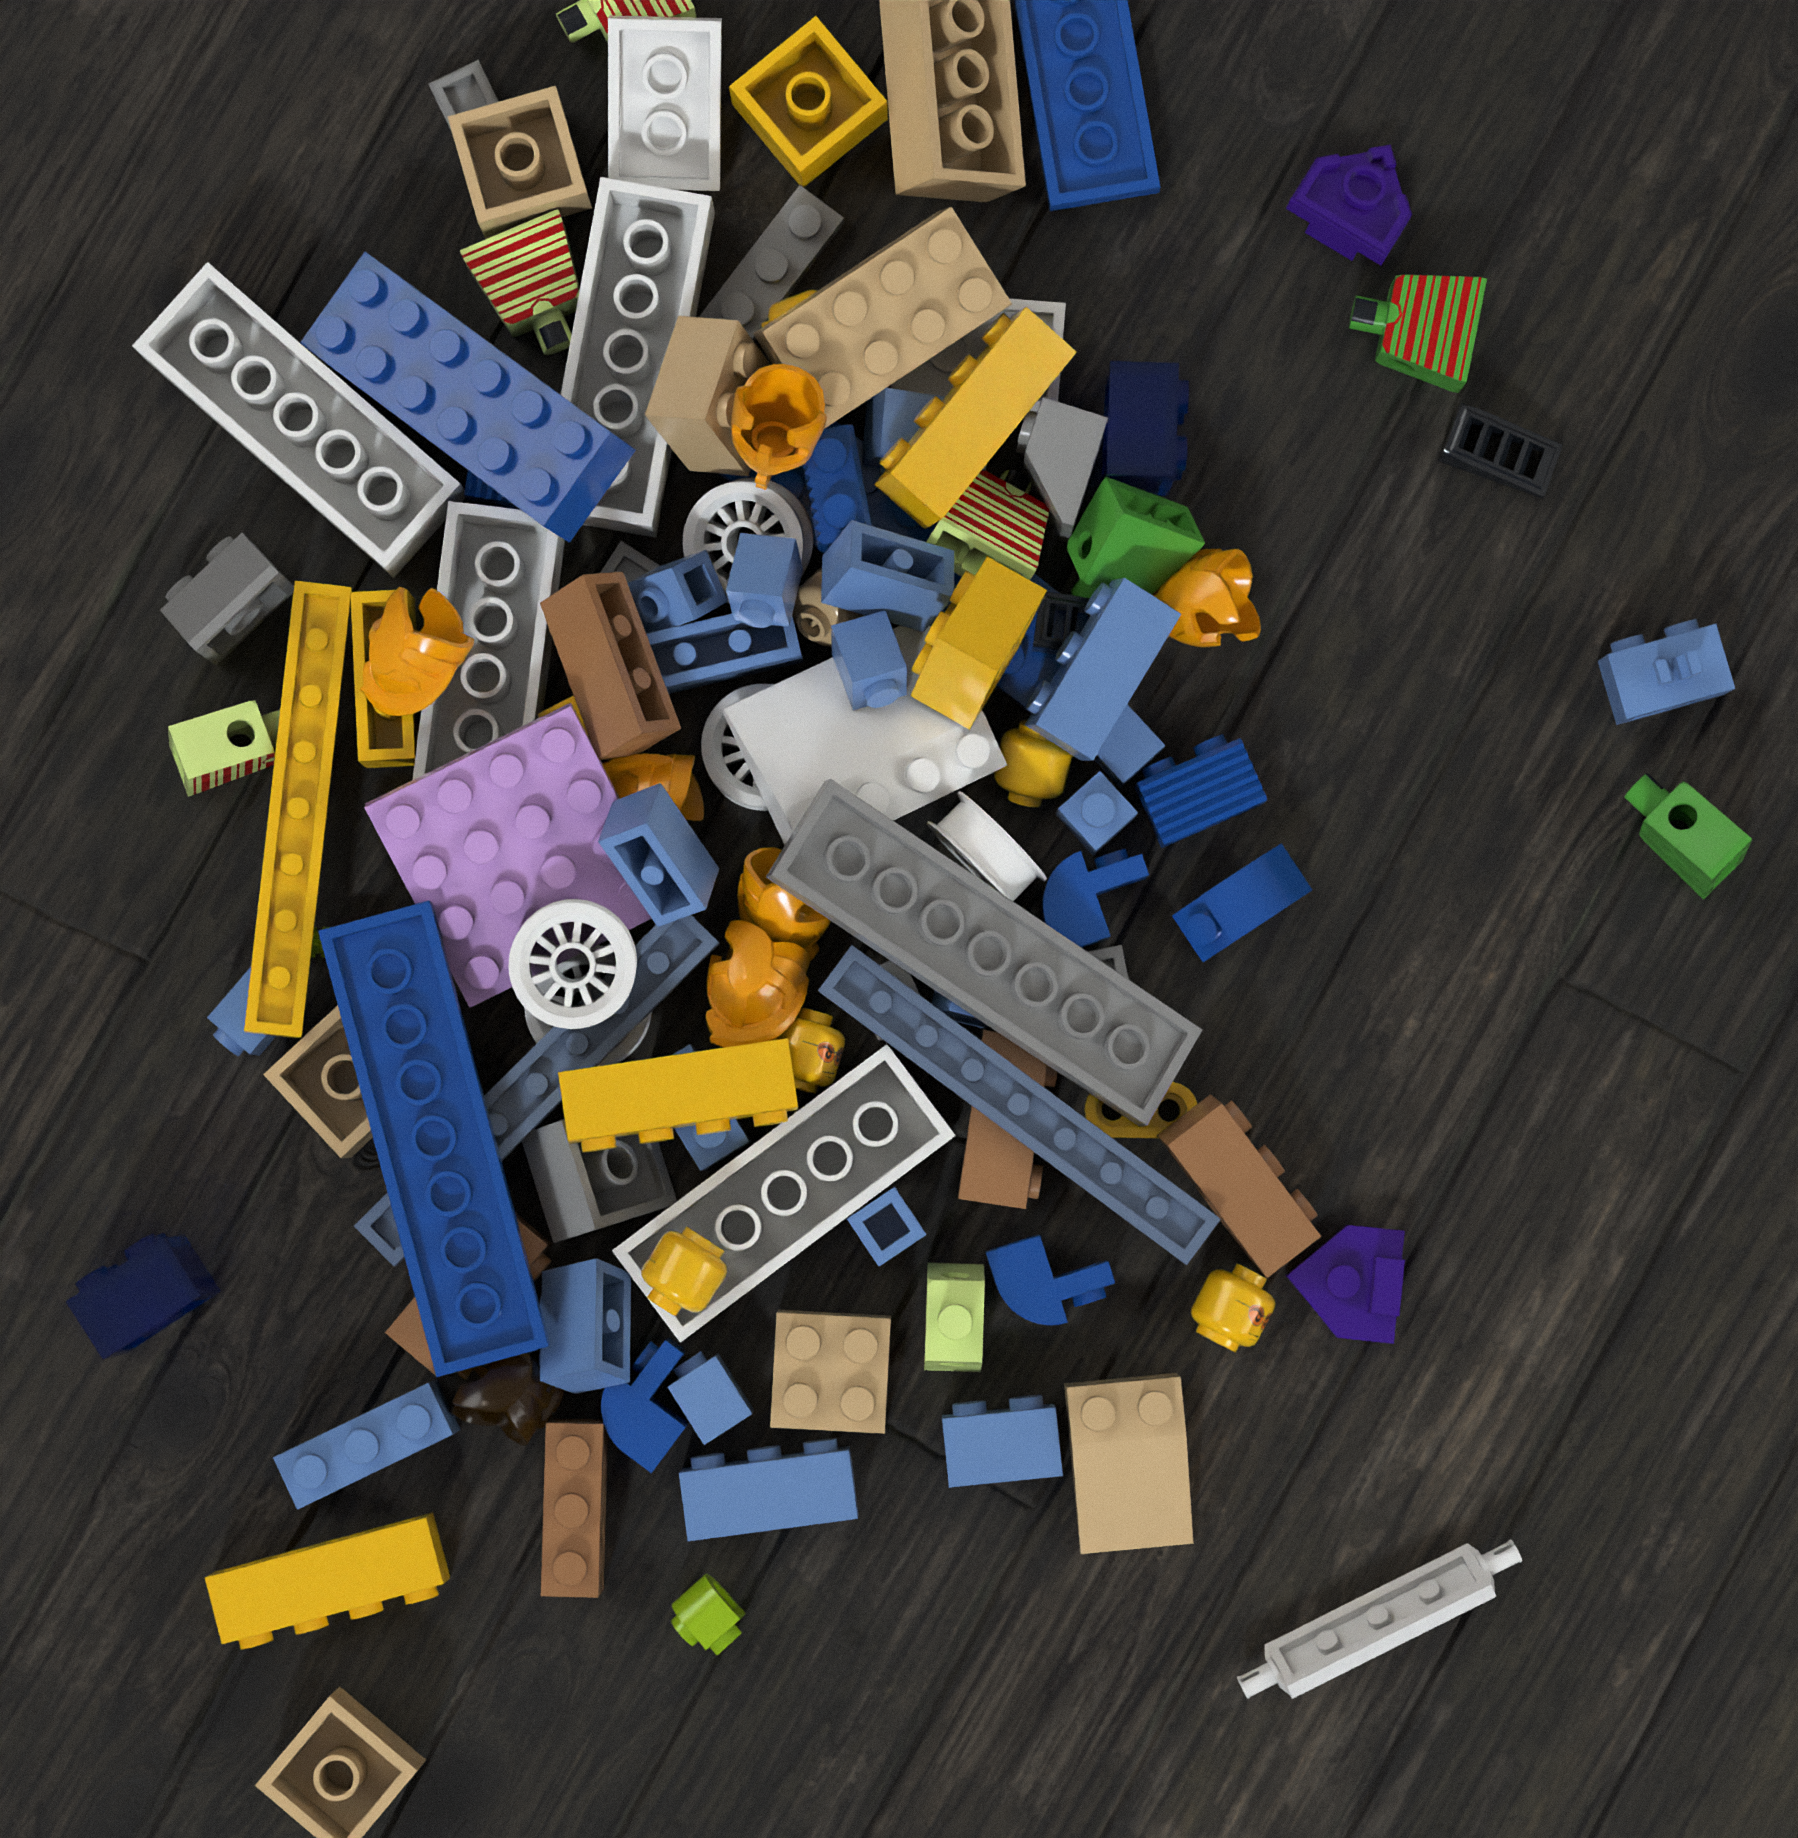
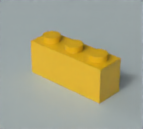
M405 589V605L413 628L416 629L415 598ZM395 590L350 592L358 762L366 768L414 766L420 711L404 716L387 715L370 703L360 690L364 686V664L370 661L369 631L373 623L383 616L386 602Z

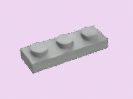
M799 185L699 317L738 320L752 340L755 341L756 338L753 333L762 328V322L769 320L768 313L771 305L789 297L843 226L844 217Z

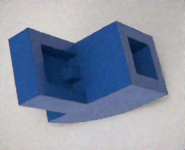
M1281 843L1202 894L1199 898L1172 915V917L1201 961L1204 962L1311 892L1312 888Z
M1126 849L1106 854L1094 859L1097 869L1090 872L1087 870L1081 851L1067 857L1052 872L1044 888L1041 901L1043 922L1081 948L1109 939L1111 935L1097 896L1146 879L1149 873L1142 854L1129 858Z
M1039 1234L985 1251L996 1287L1002 1299L1016 1314L1037 1324L1060 1325L1068 1323L1062 1300L1072 1298L1074 1307L1085 1305L1107 1297L1104 1287L1115 1284L1107 1260L1053 1277Z
M669 1337L660 1347L650 1341L631 1367L633 1371L639 1374L636 1380L633 1382L630 1379L629 1383L604 1388L601 1400L603 1423L613 1443L650 1473L655 1470L689 1424L653 1397L686 1352L684 1348Z

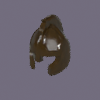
M541 1349L459 1371L458 1375L467 1380L473 1370L481 1379L460 1386L452 1400L449 1412L456 1418L471 1424L482 1426L499 1425L511 1441L520 1446H526L534 1432L544 1428L546 1422L550 1421L560 1405L565 1390L540 1381L539 1352Z

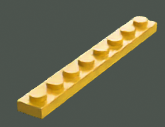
M295 581L244 1026L245 1033L302 1038L352 587Z

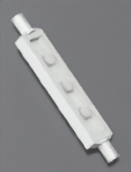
M1511 1539L1509 1542L1483 1555L1466 1543L1265 1644V1659L1267 1663L1241 1676H1237V1680L1247 1699L1277 1683L1293 1699L1495 1598V1585L1492 1575L1518 1562H1522L1521 1555Z

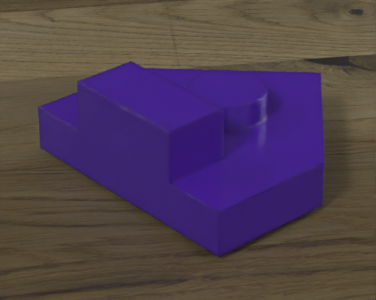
M1391 144L1369 148L1368 152L1342 157L1334 154L1316 158L1286 207L1290 212L1309 222L1305 231L1309 236L1351 261L1359 252L1382 266L1412 216L1407 196L1402 194L1395 171L1397 164Z
M1345 1225L1304 1261L1302 1260L1285 1274L1335 1337L1394 1344L1397 1316L1400 1317L1405 1260L1402 1259L1405 1231Z

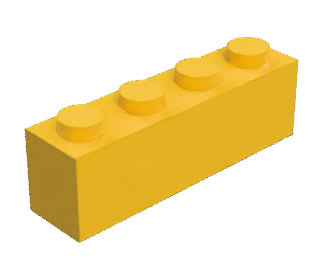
M1028 307L1023 308L1011 318L1002 313L989 326L981 337L987 346L975 359L969 354L960 362L947 379L954 387L942 401L937 396H934L915 417L913 422L920 428L910 441L907 442L901 437L879 462L886 470L874 485L924 529L943 519L1076 354V351Z
M788 1038L558 1072L567 1139L570 1144L581 1142L582 1152L616 1148L615 1137L638 1134L640 1144L674 1139L673 1128L693 1125L696 1126L697 1135L730 1131V1120L753 1117L754 1127L788 1122L787 1111L798 1110Z
M433 1512L222 1569L205 1577L221 1643L226 1644L238 1640L241 1650L273 1641L272 1631L288 1626H294L296 1635L329 1625L327 1616L343 1611H349L351 1620L376 1614L384 1610L382 1601L398 1596H404L406 1605L431 1599L439 1595L437 1586L444 1584L450 1579Z

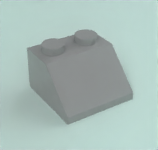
M1043 397L1038 413L1030 410L1024 418L1017 441L1016 453L1025 455L1022 472L1030 480L1031 489L1036 499L1045 503L1049 509L1047 520L1057 539L1068 543L1099 452L1108 418Z
M243 533L235 539L229 536L220 541L206 557L209 564L194 578L191 575H187L180 579L166 594L165 598L169 602L160 610L197 653L216 666L294 592V585Z
M565 1119L533 1130L522 1141L553 1243L664 1209L676 1203L677 1199L659 1142L640 1144L638 1134L615 1137L616 1148L582 1152L581 1142L573 1144L568 1142Z

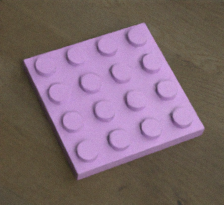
M572 703L365 803L364 808L414 903L432 902L450 971L469 1008L512 987L508 967L512 943L526 920L537 910L550 903L565 899H582L598 903L618 916L628 930L652 919L598 842L612 802L620 798L601 760L598 759ZM574 922L561 923L568 940L572 939ZM583 923L580 940L586 941L595 928ZM553 927L543 933L544 936L556 945L560 944ZM604 934L598 937L592 948L608 940ZM535 943L532 953L552 955L540 944ZM575 948L566 949L558 955L557 965L583 952ZM531 963L532 975L549 969V965Z

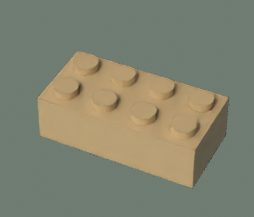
M879 0L895 194L989 202L1025 187L1010 0Z
M952 207L939 210L753 334L772 364H787L799 367L817 380L824 394V413L827 416L826 428L1012 305L955 211Z

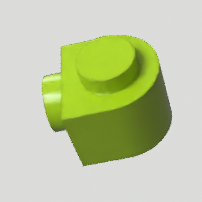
M704 1574L671 1605L676 1614L671 1623L680 1636L691 1646L699 1642L705 1650L710 1647L718 1655L742 1634L735 1624L746 1613L709 1574Z

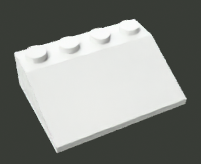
M904 626L893 628L907 665V695L898 697L887 706L880 708L867 706L852 710L832 657L721 709L784 845L789 840L824 781L830 778L891 820H896L1007 766L982 710L969 730L911 697V693L919 678V675L912 672L911 669L926 644L924 640L931 628L930 626L924 632Z

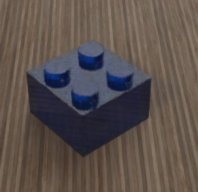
M1110 361L1105 381L1104 417H1107L1108 420L1103 435L1102 481L1105 477H1109L1154 495L1168 496L1173 481L1182 480V471L1186 470L1187 436H1177V425H1183L1184 414L1188 412L1189 381L1178 380L1179 363Z
M165 1233L157 1236L150 1234L123 1252L128 1261L119 1267L117 1264L108 1268L105 1265L101 1266L75 1283L80 1292L67 1300L66 1303L103 1360L129 1353L221 1292L185 1235L167 1237Z

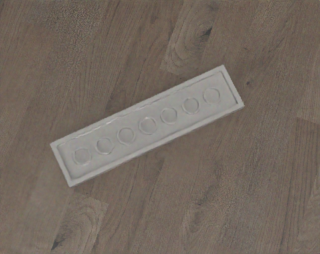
M831 778L824 781L766 875L767 879L1139 1127L1147 1126L1202 1032V1029Z

